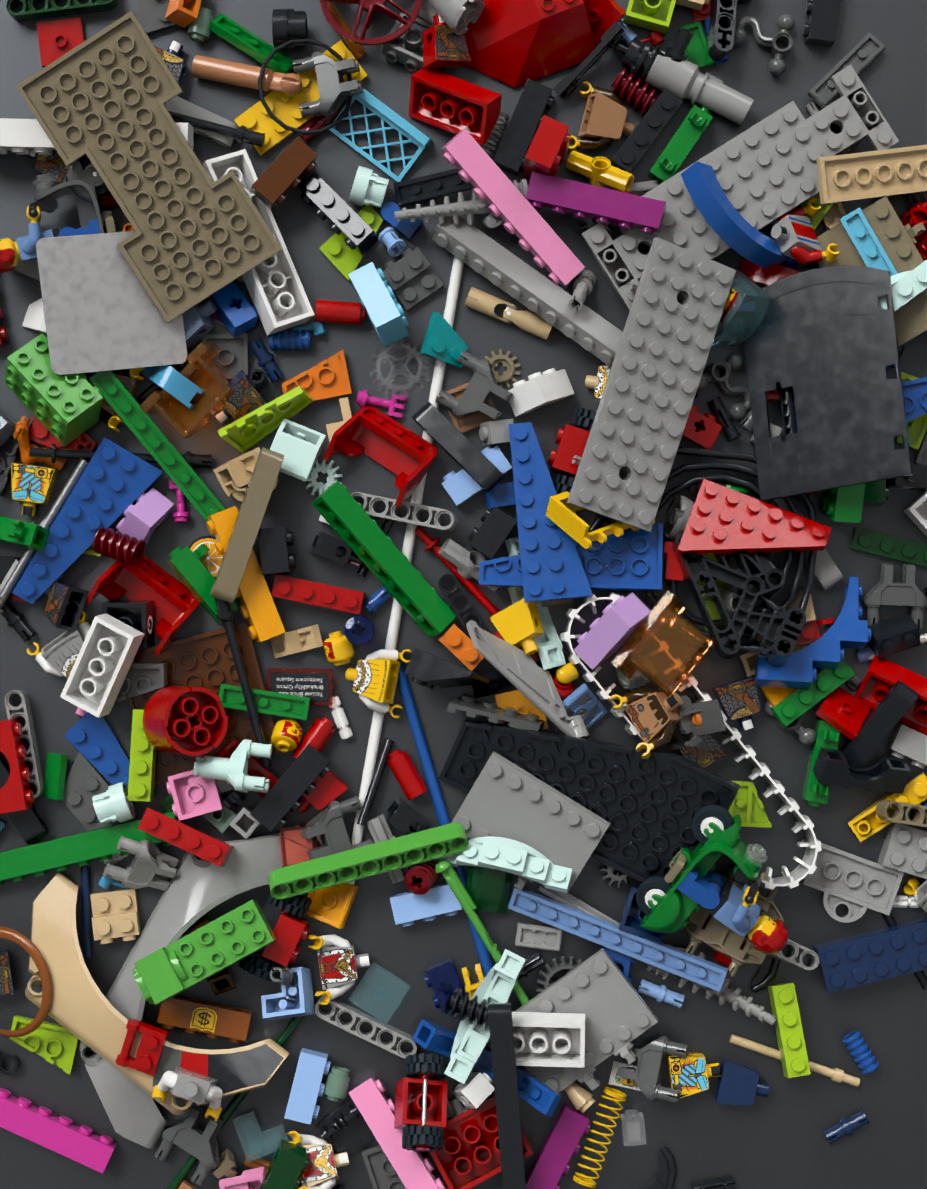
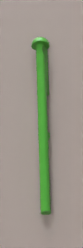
M447 860L438 861L435 865L436 874L441 872L497 964L502 955L498 950V945L492 942L487 930L474 911L477 906L451 863ZM517 981L513 991L523 1006L530 1000Z

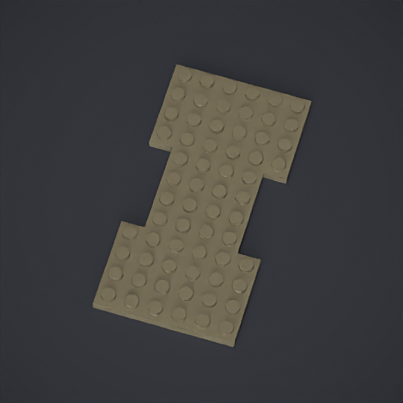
M132 11L16 86L66 166H70L87 155L136 233L117 244V246L167 323L283 250L234 171L232 170L213 182L164 105L183 93V90Z

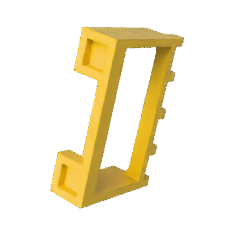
M565 491L549 498L545 516L585 549L591 548L592 542L595 540L600 543L606 542L609 535L623 536V530L625 529L639 530V528L628 524L616 522L588 533L590 526L574 513L584 508L567 503L569 492Z

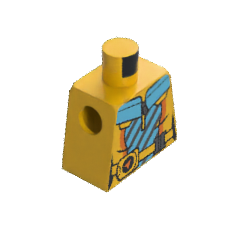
M12 463V499L23 501L21 515L35 516L37 504L47 505L49 503L58 470Z
M688 1053L686 1059L667 1054L671 1088L680 1090V1096L673 1097L682 1098L708 1090V1078L721 1076L719 1063L706 1064L705 1056L702 1053Z

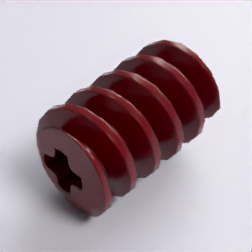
M623 68L611 85V87L613 86L612 91L615 94L620 92V100L628 97L627 105L635 102V111L642 107L641 115L644 116L660 95L654 97L656 89L647 92V83L640 87L641 79L638 78L636 81H632L634 74L631 73L625 76L627 68Z
M101 527L93 540V550L96 553L106 557L110 556L111 559L126 563L129 566L135 565L141 559L145 549V541L139 540L137 542L136 537L130 538L128 534L122 535L120 531L114 533L112 528H108L105 531V528Z
M435 859L415 864L407 871L405 884L412 893L416 895L427 893L441 877V872L437 874L435 872Z

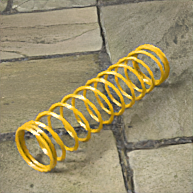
M605 1087L604 1093L617 1099L605 1095L601 1096L615 1102L621 1108H612L600 1103L598 1105L611 1110L618 1117L606 1116L599 1112L595 1113L609 1119L615 1125H605L597 1121L592 1122L605 1127L612 1134H604L590 1129V1132L603 1136L609 1142L603 1143L586 1138L590 1142L599 1144L606 1151H597L584 1146V1149L597 1153L603 1160L580 1155L584 1159L595 1162L600 1168H590L578 1163V1166L591 1170L597 1177H589L582 1173L574 1172L576 1175H574L573 1180L589 1188H595V1185H597L592 1179L599 1178V1174L596 1171L601 1170L602 1166L598 1162L605 1161L601 1153L608 1152L604 1145H609L611 1141L607 1136L614 1135L610 1128L616 1127L617 1124L613 1119L620 1118V1115L615 1110L623 1109L619 1102H624L627 1097L625 1093L610 1087Z

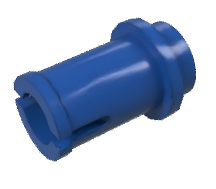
M381 586L369 599H365L363 606L371 614L373 612L377 613V609L392 596Z

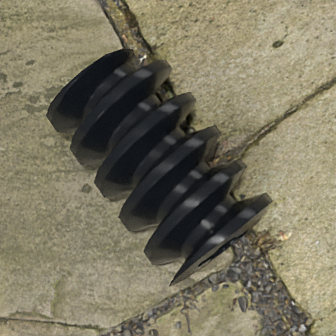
M461 988L455 993L452 991L446 1002L444 1013L447 1014L452 1009V1017H456L460 1013L461 1021L468 1017V1023L472 1025L477 1020V1028H481L485 1024L486 1031L489 1026L486 999L479 1004L477 995L470 1000V992L461 996Z

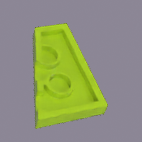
M366 205L357 214L377 234L384 220L371 205ZM335 233L319 247V250L350 282L348 274L357 269L365 253L362 255L356 248L352 250L344 242L346 238L341 233L339 235Z
M15 1015L11 1030L23 1028L34 1019ZM44 1021L35 1031L28 1035L9 1037V1039L27 1050L45 1058L52 1065L55 1064L63 1069L65 1073L72 1074L79 1039L62 1025Z

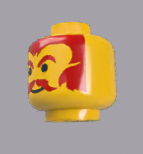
M342 631L328 634L329 638L323 642L327 661L333 663L334 666L351 662V658L355 654L351 637L347 634H342Z
M291 718L278 721L271 735L273 746L280 752L296 750L303 734L302 728L296 720Z

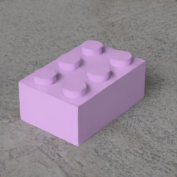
M633 592L627 597L620 596L613 604L610 603L602 611L604 615L601 618L598 617L589 626L591 628L590 631H586L578 638L577 642L579 645L573 651L592 670L611 657L650 615L651 611Z

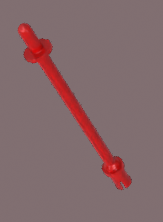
M416 527V535L428 546L424 551L428 552L431 550L492 616L499 613L498 608L471 579L463 578L459 574L456 565L438 554L441 547L437 543L440 541V538L437 537L433 540L422 527ZM538 651L530 655L534 662L540 658Z

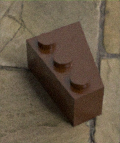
M297 136L251 187V192L270 209L275 205L279 207L287 198L286 194L291 189L295 190L302 182L301 179L306 174H310L317 166L316 159L318 155Z

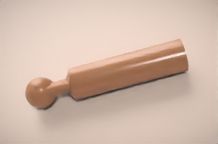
M201 55L194 57L192 63V76L194 78L259 90L258 78L261 67ZM265 68L262 80L263 91L268 92L272 90L294 96L301 91L302 80L294 73H279Z

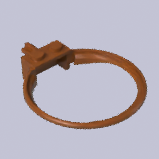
M0 926V938H6L18 943L29 953L38 968L42 982L41 1006L34 1020L18 1030L0 1029V1035L21 1037L35 1031L46 1019L52 1002V981L48 966L38 948L20 932Z

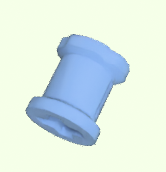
M393 227L385 228L380 232L378 240L387 247V252L390 256L396 257L405 251L406 243L397 236V231Z

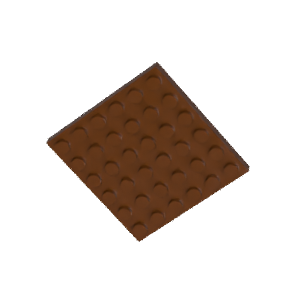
M248 622L234 625L250 687L266 690L253 640L248 632ZM225 628L170 642L158 656L154 654L158 646L139 650L133 662L167 663V686L165 687H203L219 696L221 684L241 686ZM162 688L129 698L128 703L132 717L133 709H145L152 695ZM224 707L225 714L228 716L226 735L216 749H212L208 753L201 755V757L205 755L219 757L218 752L233 737L240 743L243 739L252 740V742L256 743L248 711ZM258 713L265 741H271V735L275 726L273 716ZM272 744V754H271V755L281 753V752H280L276 747H274L273 744ZM157 749L155 786L169 782V776L194 770V762H197L196 756L170 754Z

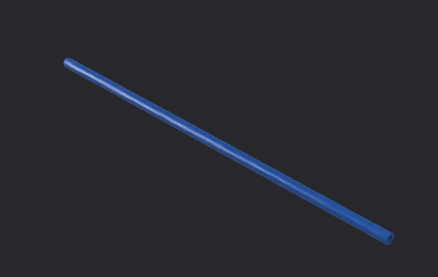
M402 663L399 668L397 684L440 826L450 824L407 675L405 674L404 664ZM463 865L453 867L465 887L467 877ZM467 916L485 977L493 967L487 947Z

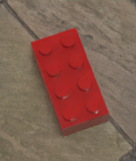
M543 116L525 156L522 177L530 180L532 172L557 176L560 162L563 163L569 147L571 135L568 134V125L548 116Z

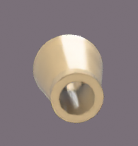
M575 1081L563 1089L576 1110H580L582 1114L595 1102L592 1098L593 1095Z

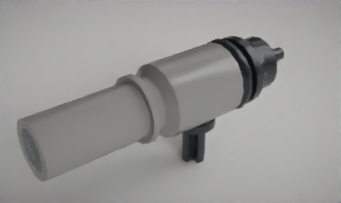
M681 28L673 47H667L666 52H660L659 45L654 49L652 48L653 43L640 42L636 39L632 41L629 47L618 43L616 46L613 44L610 46L615 51L625 55L621 65L629 69L634 74V77L637 78L638 75H641V81H645V83L661 91L666 88L681 100L688 98L692 100L691 104L697 103L739 125H742L754 102V99L724 85L721 79L707 72L705 75L700 73L699 66L686 60L688 56L685 54V51L694 33L687 29Z

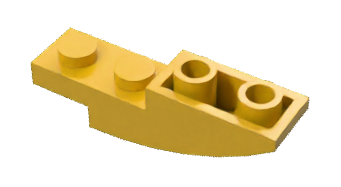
M923 772L907 782L902 794H886L848 822V825L860 842L892 823L882 820L877 816L876 807L880 801L891 800L919 804L927 799L926 774ZM889 806L887 809L888 816L892 814V806Z

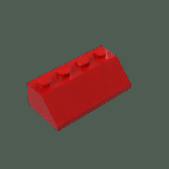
M424 67L411 75L408 116L456 135L461 130L466 129L477 143L484 145L500 115L502 94L439 70Z
M875 655L857 690L855 698L874 710L890 689L899 680L919 695L914 704L898 722L927 735V678L885 658L879 659Z

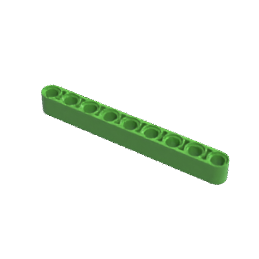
M450 823L275 869L268 875L271 896L279 900L463 852L469 845L465 828L461 823Z

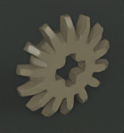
M499 349V355H496L493 350L491 351L492 358L488 356L484 358L489 360L493 371L494 367H498V363H503V367H507V371H504L503 375H498L497 371H494L500 387H502V383H505L509 388L511 386L508 381L516 382L517 380L513 377L514 374L520 375L519 371H515V368L520 367V363L514 364L513 361L517 359L516 355L509 358L511 351H507L506 355H502V349Z

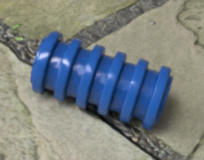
M299 330L298 333H295V331L281 333L280 331L269 335L271 351H275V349H278V351H282V349L288 351L291 348L292 351H295L296 348H299L300 351L303 348L310 350L311 333L309 330H306L305 333Z
M853 1031L846 1035L842 1042L847 1044L846 1049L850 1050L851 1056H854V1062H858L857 1067L862 1069L861 1073L869 1074L878 1068L879 1062L875 1061L876 1057L874 1055H871L872 1051L868 1049V1044L864 1043L865 1039L860 1037V1031Z

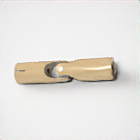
M471 287L464 304L502 322L512 323L511 321H513L519 329L547 340L553 327L537 314L528 310H516L517 307L514 304L474 287ZM498 304L508 305L503 312V318L499 317L495 312V307Z

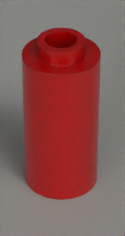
M316 300L315 322L360 325L361 321H365L366 309L362 307V303Z
M324 716L322 719L316 718L292 756L297 758L310 743L321 752L336 730L333 728L334 723Z
M398 749L388 755L390 759L386 762L408 801L428 790L406 750L402 752Z

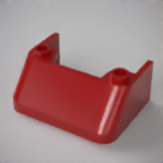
M365 406L334 432L324 460H330L338 451L349 458L358 457L361 453H364L398 475L394 484L400 491L395 506L399 507L416 490L434 462L438 451L433 444L372 406Z
M142 555L141 559L133 566L117 560L97 579L85 602L89 604L99 594L114 601L119 600L123 595L133 601H154V619L158 621L154 631L161 639L154 652L156 656L175 638L200 603L185 585L145 555Z

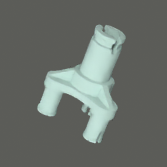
M243 739L230 758L206 755L204 757H201V755L196 756L197 762H194V777L202 776V778L225 780L227 784L234 786V790L243 793L254 791L267 794L269 792L270 779L248 775V758L256 756L270 759L272 744L254 743L252 740Z

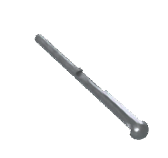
M83 459L79 461L46 518L40 523V526L48 530L50 529L88 465L87 461ZM26 549L20 561L17 559L14 561L0 584V615L5 612L2 606L36 550Z

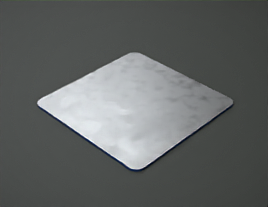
M136 231L47 237L37 241L36 255L51 370L55 374L69 375L176 365L186 361L187 347L183 315L181 314L169 323L165 321L117 244L136 233Z

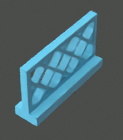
M364 88L363 93L353 95L348 111L349 117H343L341 120H349L351 133L341 134L336 130L338 125L329 129L397 182H401L425 148L433 141ZM357 100L363 104L364 114L352 116L351 106ZM345 105L344 108L341 110V112L339 113V115L343 112V110L345 109L346 105ZM367 108L373 113L367 114ZM365 117L366 130L354 132L352 119ZM368 117H380L382 128L370 130ZM384 121L388 123L390 127H385ZM396 129L399 133L400 141L387 143L386 130ZM382 131L384 144L372 145L370 133ZM367 133L369 146L358 147L355 135ZM402 135L405 136V137H406L407 139H409V140H404V141H403ZM346 136H352V141L349 140ZM413 142L419 147L414 155L405 157L403 144ZM400 144L402 157L390 159L388 146ZM385 147L387 160L377 161L374 159L373 148ZM369 149L370 155L366 153L364 150ZM402 160L404 169L397 176L391 172L390 162ZM381 163H387L388 169Z
M860 207L840 219L867 267L889 271L890 277L898 274Z

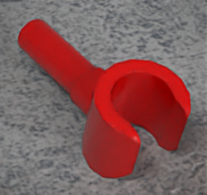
M653 31L648 37L638 41H651L654 47L664 42V38L659 31Z

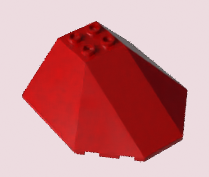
M482 0L485 2V6L475 24L470 22L466 26L469 30L464 33L471 56V61L465 64V66L471 67L513 88L525 85L527 79L535 81L580 64L596 48L583 0Z

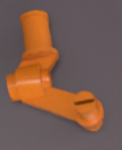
M22 416L21 420L16 423L15 432L13 433L14 439L17 437L21 462L31 466L36 462H44L61 471L66 458H56L54 464L51 458L29 457L30 448H38V446L30 444L29 423L31 420L28 417L25 421L27 416Z

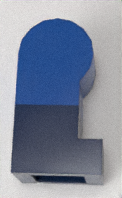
M394 202L385 203L381 208L382 219L410 242L423 226V220L418 218L415 219V222H411L410 219L396 221L394 212L400 211L399 206Z

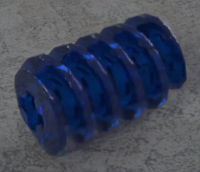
M355 616L349 619L344 628L346 638L356 645L366 644L373 638L375 633L372 621L363 616ZM358 624L360 627H365L361 637L359 634L354 633Z

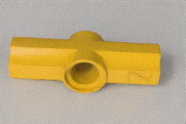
M573 150L566 161V168L589 178L590 184L603 187L607 185L627 193L634 182V175L611 166V161L606 157L598 156L592 158Z

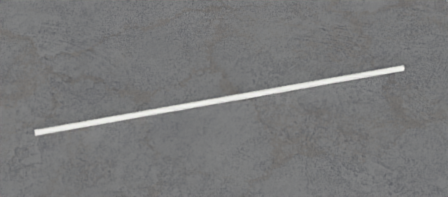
M455 256L443 316L452 328L464 262ZM438 360L435 361L428 400L437 410L439 403H436L435 400L437 396L441 397L439 392L442 390L446 363ZM423 430L422 438L432 444L433 439ZM427 473L412 493L411 503L422 504ZM407 524L402 553L411 563L416 538L415 529L418 526ZM395 598L393 599L385 649L396 650L403 607ZM375 710L372 717L358 797L360 802L357 803L358 805L361 804V810L375 771L385 714ZM357 810L355 814L350 842L352 846L361 843L365 826L357 824L361 810ZM354 880V881H350L349 883H351V884L354 885V884H355V880Z

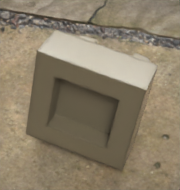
M226 1148L220 1154L217 1168L212 1169L213 1175L218 1179L223 1175L231 1178L238 1174L235 1170L237 1167L234 1154L230 1149Z

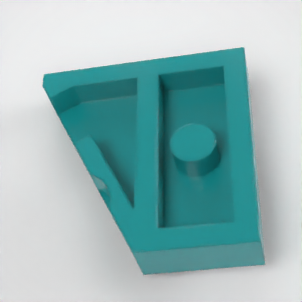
M432 312L420 353L453 367L462 368L463 365L457 363L459 357L465 359L460 354L463 350L467 351L468 346L439 312Z

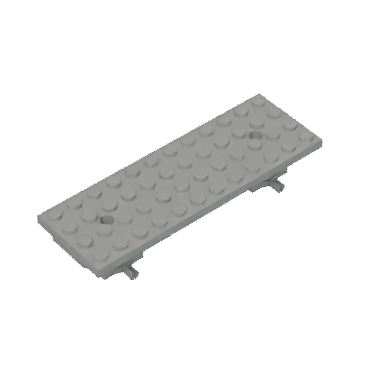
M659 237L653 239L639 284L632 281L630 283L631 286H629V290L636 292L583 455L582 457L573 456V459L576 460H572V464L579 467L567 503L651 532L736 273L735 269Z

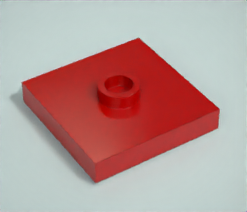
M583 0L594 41L599 45L602 42L600 38L615 21L619 23L626 12L614 0Z
M81 17L36 22L42 68L85 41Z
M839 686L824 697L815 714L853 740L865 721L870 708Z

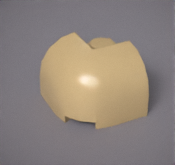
M259 447L247 451L213 470L228 497L233 496L238 501H243L261 451ZM277 477V479H276V482H275V485H274L273 490H274V489L276 488V486H277L278 477Z

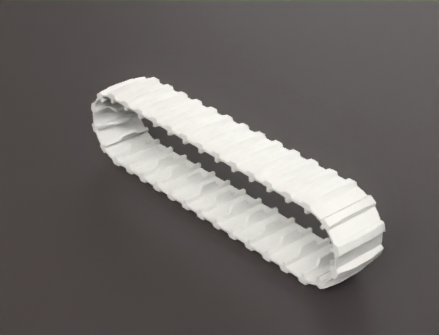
M611 592L607 597L597 598L592 593V597L584 598V603L576 609H568L565 614L568 622L565 632L560 633V640L566 642L570 652L568 660L573 665L579 664L584 670L582 674L583 679L586 682H593L597 686L596 694L601 700L607 699L609 701L610 696L608 694L616 687V684L612 683L610 686L603 688L594 677L602 667L599 665L589 671L579 659L580 657L573 651L570 638H579L582 635H570V630L574 619L583 624L586 622L577 615L584 606L588 604L593 614H596L595 601L607 600L609 605L610 603L613 604L620 597L618 593ZM643 621L640 625L641 630L634 637L638 639L643 634H646L656 647L648 654L650 657L654 656L657 652H661L670 663L663 671L664 674L669 673L671 670L677 671L684 680L677 690L681 692L685 688L690 687L698 697L695 702L712 700L708 693H702L697 688L698 680L693 675H687L682 669L684 664L680 658H673L667 651L669 649L665 640L659 641L653 634L655 630L651 623L646 624ZM609 701L612 707L617 706L614 701ZM623 704L619 710L611 708L610 712L614 717H622L627 723L625 725L627 733L629 735H636L641 740L640 743L644 742L635 725L623 713L624 707L627 704ZM721 710L726 734L720 743L724 745L730 740L734 741L741 750L734 760L738 763L742 759L748 758L755 767L752 770L753 773L748 777L751 780L758 776L763 777L769 784L763 796L768 798L773 793L777 794L783 801L777 813L782 816L787 811L792 812L797 821L794 822L796 825L791 830L797 833L804 829L806 835L805 840L797 842V846L806 847L803 859L800 860L796 856L793 857L800 864L790 873L786 866H782L783 871L781 873L783 876L776 878L771 877L773 869L767 866L766 872H763V880L760 882V886L769 890H774L776 886H787L790 889L797 887L800 880L808 874H813L817 868L815 862L817 853L821 851V841L816 839L813 831L815 825L808 816L799 813V804L795 799L786 797L784 794L785 787L780 781L773 780L769 776L771 773L769 767L755 759V750L750 745L742 743L740 740L742 737L741 733L737 728L728 726L726 723L727 716Z

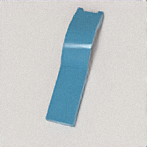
M170 365L145 367L146 370L140 371V373L191 410L194 406L190 404V401L198 392L201 395L205 393V391Z

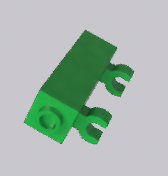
M693 106L649 171L648 177L661 184L676 175L713 119L708 109L703 106Z
M0 516V543L40 552L44 551L50 530L37 524Z
M203 543L192 552L188 546L182 549L178 546L169 554L171 558L166 563L216 623H222L220 619H217L219 614L214 597L210 596L215 578L199 560L209 551V548ZM234 601L232 604L230 603L231 610L236 612L239 607Z
M816 719L814 731L817 737L816 741L811 745L802 799L807 800V805L820 807L821 803H828L831 785L826 786L818 783L813 767L821 748L838 750L841 732L826 721Z

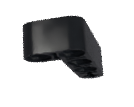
M711 0L707 51L712 60H724L733 48L737 3L748 4L751 0Z

